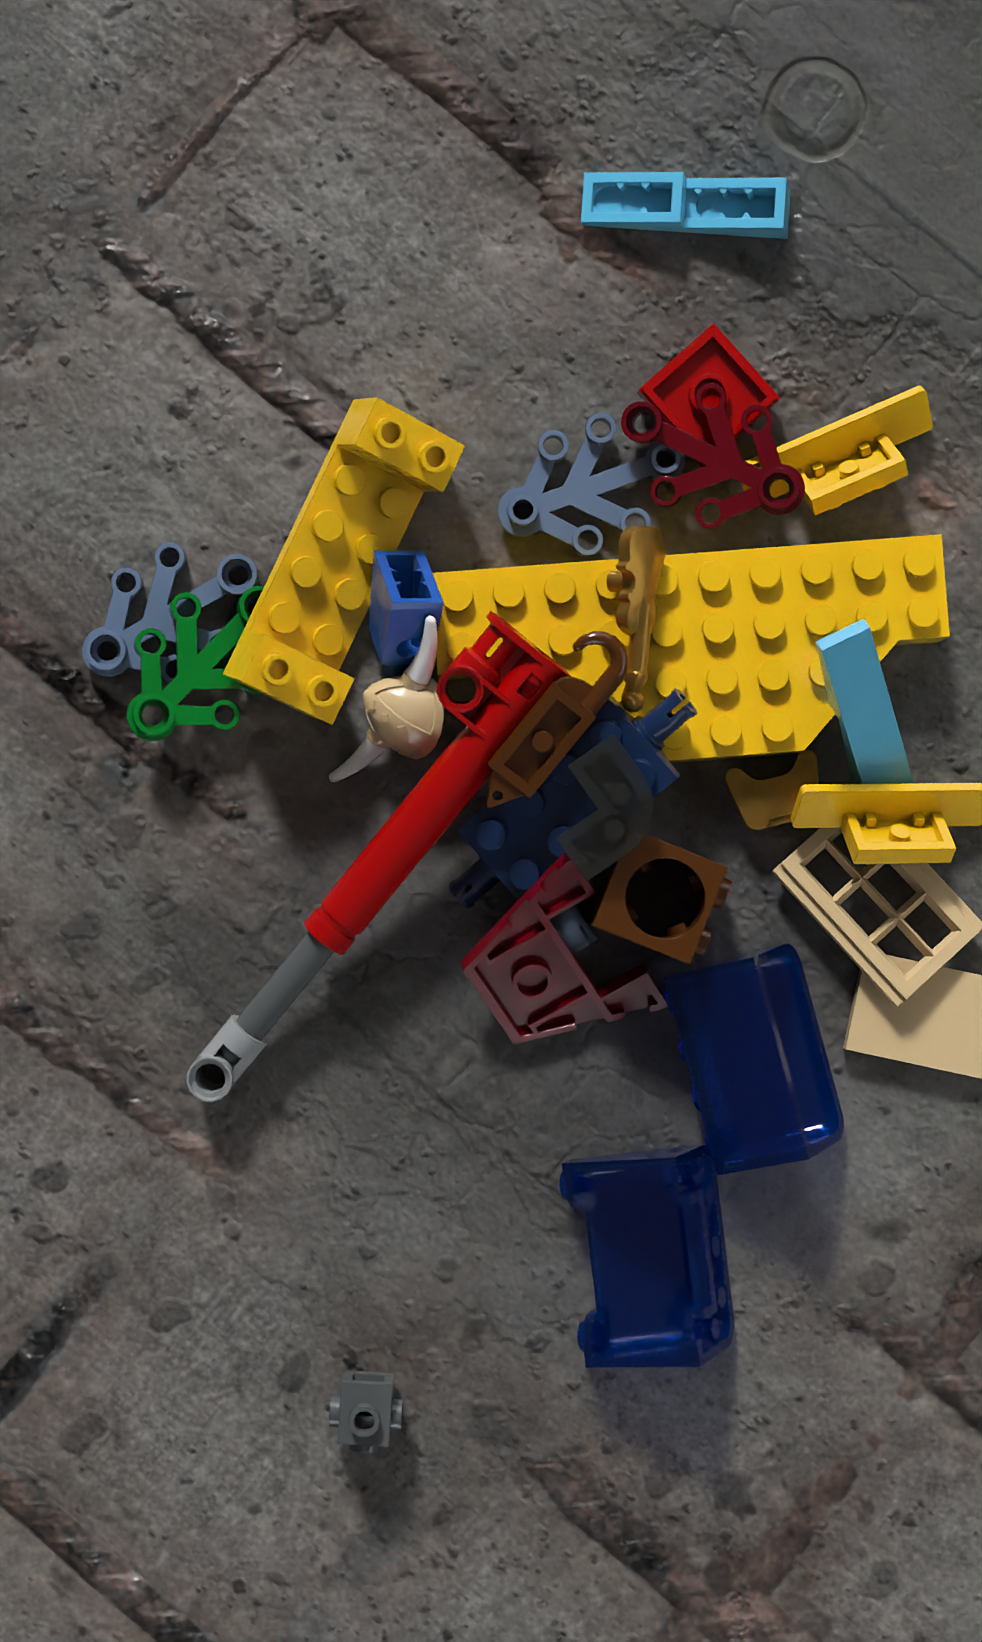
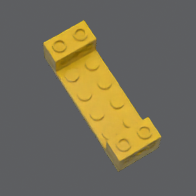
M378 397L353 399L223 675L301 713L333 725L355 679L340 672L339 669L370 606L374 551L397 550L423 493L444 492L465 445Z

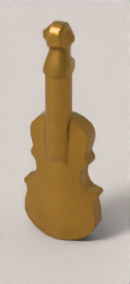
M629 526L624 529L619 539V562L616 565V569L620 572H610L606 580V585L610 592H619V604L616 612L617 626L623 633L630 636L628 672L624 678L626 684L621 696V705L628 712H639L644 705V696L640 692L648 679L647 668L650 636L656 623L657 585L659 578L662 577L666 552L664 537L661 531L653 526Z

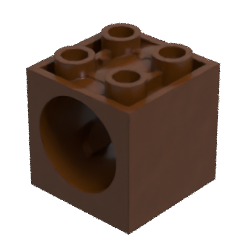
M632 828L627 829L623 834L588 923L690 964L693 955L703 956L711 938L713 929L705 925L712 907L721 909L727 898L732 880L724 878L728 867ZM656 859L670 860L684 868L689 874L686 876L690 891L693 895L696 894V904L690 919L686 924L681 922L665 928V935H650L641 931L633 923L638 917L631 902H625L626 888L632 875L637 869H639L640 873H643L658 866Z

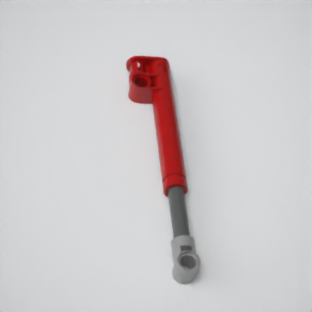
M490 611L486 616L490 623L471 648L464 647L441 675L437 683L439 701L448 711L465 724L464 727L323 898L321 906L315 908L305 920L304 926L308 932L244 1011L239 1016L231 1015L192 1063L187 1072L186 1082L189 1091L196 1098L206 1102L221 1100L228 1094L232 1086L267 1045L265 1036L334 952L340 955L346 953L355 942V936L364 931L491 776L492 768L489 767L488 761L549 686L561 677L571 676L558 663L493 611ZM498 638H502L503 641L490 657H487L486 653ZM466 674L471 677L476 686L475 696L465 702L453 699L447 688L451 676ZM209 1063L219 1066L224 1072L225 1082L217 1084L208 1081L203 1076L202 1065Z

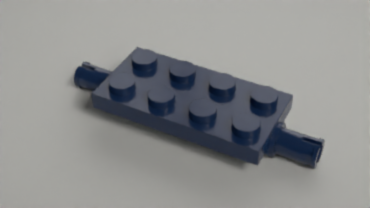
M675 688L669 696L644 717L637 715L634 718L611 696L596 714L595 720L531 798L523 795L492 808H488L486 805L457 830L479 855L480 859L458 878L449 883V889L454 897L465 887L472 885V889L458 900L464 907L471 908L477 900L498 882H502L512 895L519 900L565 851L571 849L578 861L583 859L680 776L679 772L667 760L662 749L665 747V739L691 717L697 715L694 705L688 702L676 714H672V709L686 698L679 689ZM499 793L495 798H500L502 793Z

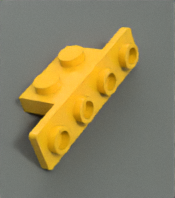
M916 386L776 447L781 463L794 467L801 474L805 483L803 499L815 516L908 476L906 460L895 445L930 431L933 428L927 392L922 386ZM758 456L746 460V462L762 469ZM783 480L775 481L770 487V494L773 498L789 492V485ZM741 483V484H742L743 491H746V490L752 488V487H750V486H747V485Z
M982 783L805 784L799 789L790 819L794 828H841L853 864L951 863L956 846L947 826L982 825Z

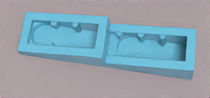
M683 172L584 173L581 223L583 226L788 239L791 189L787 178H686Z
M862 619L816 641L829 705L839 719L849 772L854 783H914L871 629L867 622Z

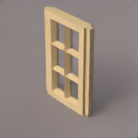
M819 828L780 863L772 873L895 1007H898L982 929V921L928 863L890 864L916 892L896 911L868 881L884 864H868L859 871L832 842L842 833L841 828ZM824 848L852 877L833 897L805 867ZM859 887L889 917L869 936L840 905ZM923 901L952 931L933 949L904 920ZM896 926L925 956L905 975L876 945Z

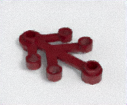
M716 383L702 385L698 389L695 398L698 408L706 415L716 447L664 422L659 409L649 402L637 401L630 404L624 410L621 417V427L629 439L640 444L650 443L655 440L706 465L676 477L660 476L656 478L650 487L651 498L656 504L662 507L674 506L684 495L730 479H735L752 487L721 501L715 498H706L697 505L695 510L697 522L707 529H717L724 524L727 518L759 507L773 515H785L797 509L803 501L805 495L804 480L794 467L781 463L771 432L773 417L766 407L752 405L743 412L741 417L743 429L754 439L762 469L742 460L725 409L728 401L727 394ZM709 390H716L721 395L720 403L715 408H706L703 405V395ZM754 412L764 413L767 419L764 428L758 431L752 430L748 426V418ZM642 414L650 415L653 420L651 429L645 433H640L635 428V421ZM777 480L786 481L789 485V493L783 499H775L770 494V487ZM664 482H671L675 487V494L668 501L660 500L657 495L659 485ZM709 504H715L720 509V517L714 523H706L702 518V511Z

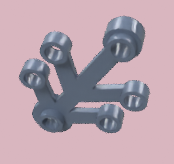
M596 413L586 423V438L564 485L545 493L543 491L555 463L565 458L569 444L567 437L558 430H549L540 437L538 442L539 455L524 486L510 489L499 502V522L513 536L529 537L540 531L572 546L575 552L582 557L595 556L603 544L602 533L597 527L583 525L578 528L551 513L571 506L620 529L621 533L627 528L625 524L626 519L634 515L642 518L644 526H650V517L643 509L630 508L627 510L599 497V495L649 477L652 480L660 476L676 477L681 474L684 468L685 455L659 442H655L648 448L645 457L590 476L604 445L609 444L613 440L616 432L615 421L610 415ZM602 421L608 424L610 428L609 435L604 438L594 436L591 431V426L594 423ZM555 438L562 443L563 449L559 454L550 455L544 450L543 445L548 439ZM662 451L671 453L674 457V465L669 468L660 467L656 462V455ZM521 502L529 504L533 510L532 515L525 520L518 519L513 513L514 507ZM592 533L597 539L596 547L591 550L581 548L578 544V537L581 534Z
M166 542L156 549L154 559L157 567L143 619L126 629L131 599L141 594L144 583L141 575L132 568L123 567L114 572L111 578L113 593L104 626L90 632L85 638L82 647L84 662L91 671L105 677L119 675L128 667L141 671L140 657L135 652L134 640L142 630L147 628L159 630L165 636L166 641L176 643V622L169 613V600L176 574L181 572L187 563L186 553L178 544ZM168 550H176L179 553V561L173 567H166L162 563V556ZM243 554L228 555L219 563L215 578L189 593L198 597L201 602V610L228 594L241 596L247 589L257 586L259 581L258 568L249 557ZM236 568H244L248 571V579L242 585L231 583L230 575ZM124 575H133L135 577L136 585L130 592H122L119 589V580ZM182 599L177 602L176 609L180 616L190 617L193 615L194 606L189 600ZM197 628V649L202 650L222 629H216L211 632ZM144 636L141 639V644L152 639L154 636ZM106 643H114L117 647V655L111 661H104L100 655V650ZM236 645L220 661L230 659ZM176 654L170 655L167 658L160 656L161 676L169 683L173 680L169 675V667L173 662L177 661Z

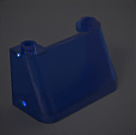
M708 1145L680 1146L571 1159L562 1163V1173L559 1180L561 1195L574 1210L585 1209L596 1308L586 1315L585 1320L579 1324L577 1332L579 1348L584 1352L585 1367H700L726 1350L731 1345L734 1335V1314L716 1164L713 1153Z

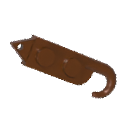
M592 631L582 635L573 643L572 648L576 652L589 645H601L610 655L609 666L593 686L583 679L572 676L561 677L549 686L488 761L489 767L492 768L486 802L488 808L523 795L531 798L595 720L596 714L621 685L628 672L629 657L625 646L616 636L604 631ZM500 791L502 795L500 798H494L493 793Z

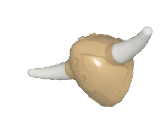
M427 616L425 618L421 644L412 663L405 669L403 674L373 683L364 691L363 704L370 727L363 742L353 755L329 774L331 782L340 781L362 770L389 747L399 754L415 760L426 757L436 747L442 733L444 706L439 701L437 695V682L431 678L438 645L435 617Z

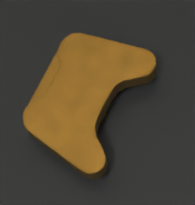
M804 750L799 752L791 769L782 776L766 780H755L738 768H732L725 773L724 783L744 825L752 830H760L791 822L790 818L800 787L805 784H819L817 756L813 751Z

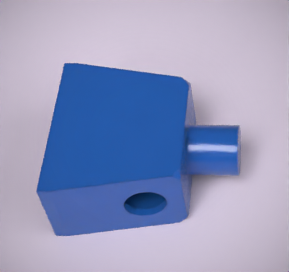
M374 551L368 624L379 662L381 663V672L389 678L402 675L405 669L412 663L421 644L425 618L427 616L435 617L438 633L443 600L424 551Z

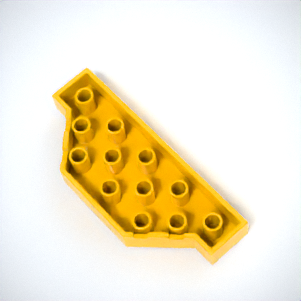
M942 534L665 555L662 577L659 578L657 585L656 623L650 636L647 668L648 679L640 692L644 696V705L639 712H626L634 718L637 715L644 717L669 696L675 688L679 689L686 698L672 709V714H676L688 702L694 705L697 715L691 717L664 740L665 747L662 750L670 763L796 754L804 751L835 715L829 705L816 641L864 619L871 629L878 658L881 662L893 646L937 643L950 637ZM619 559L432 573L443 600V609L437 633L436 660L438 678L440 679L441 675L464 647H472L490 623L486 616L490 611H493L558 663L572 677L583 679L593 686L610 664L608 651L601 645L593 644L576 652L572 646L584 634L592 631H604L616 636L623 643L628 654L630 636L623 633L616 623L619 592H610L606 585L607 576L610 572H620L616 569ZM498 638L486 653L487 657H490L503 641L502 638ZM456 674L450 677V679L471 678L466 674ZM624 680L612 694L620 705L621 696L626 684Z

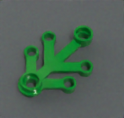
M264 586L251 587L239 597L237 614L198 654L197 618L201 613V602L197 596L189 592L180 593L172 599L169 605V613L176 622L177 676L163 690L160 655L163 654L166 648L165 636L154 628L144 629L136 636L134 649L140 657L141 693L135 696L129 703L126 719L130 730L137 737L146 741H158L169 736L175 726L211 725L216 730L226 731L238 723L240 718L239 709L230 700H219L211 706L178 704L191 690L245 689L253 695L262 694L223 675L225 669L213 668L237 644L251 615L248 611V603L250 600H258ZM186 599L193 604L194 613L191 617H182L178 614L176 605L179 600ZM146 635L156 637L159 641L158 651L155 653L145 652L141 647V639ZM226 706L231 710L232 720L229 724L223 725L217 722L215 719L217 707ZM146 707H155L160 711L161 720L157 725H148L143 720L142 714Z

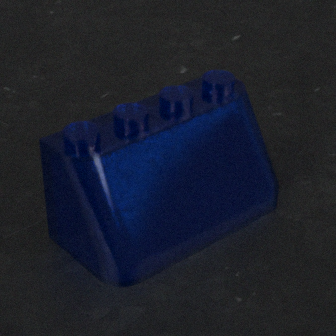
M792 945L774 946L664 977L666 1003L675 1017L680 1036L678 1043L681 1057L688 1065L693 1084L692 1099L696 1109L701 1113L706 1131V1151L710 1159L714 1161L717 1176L809 1160L842 1138L844 1118L802 962Z

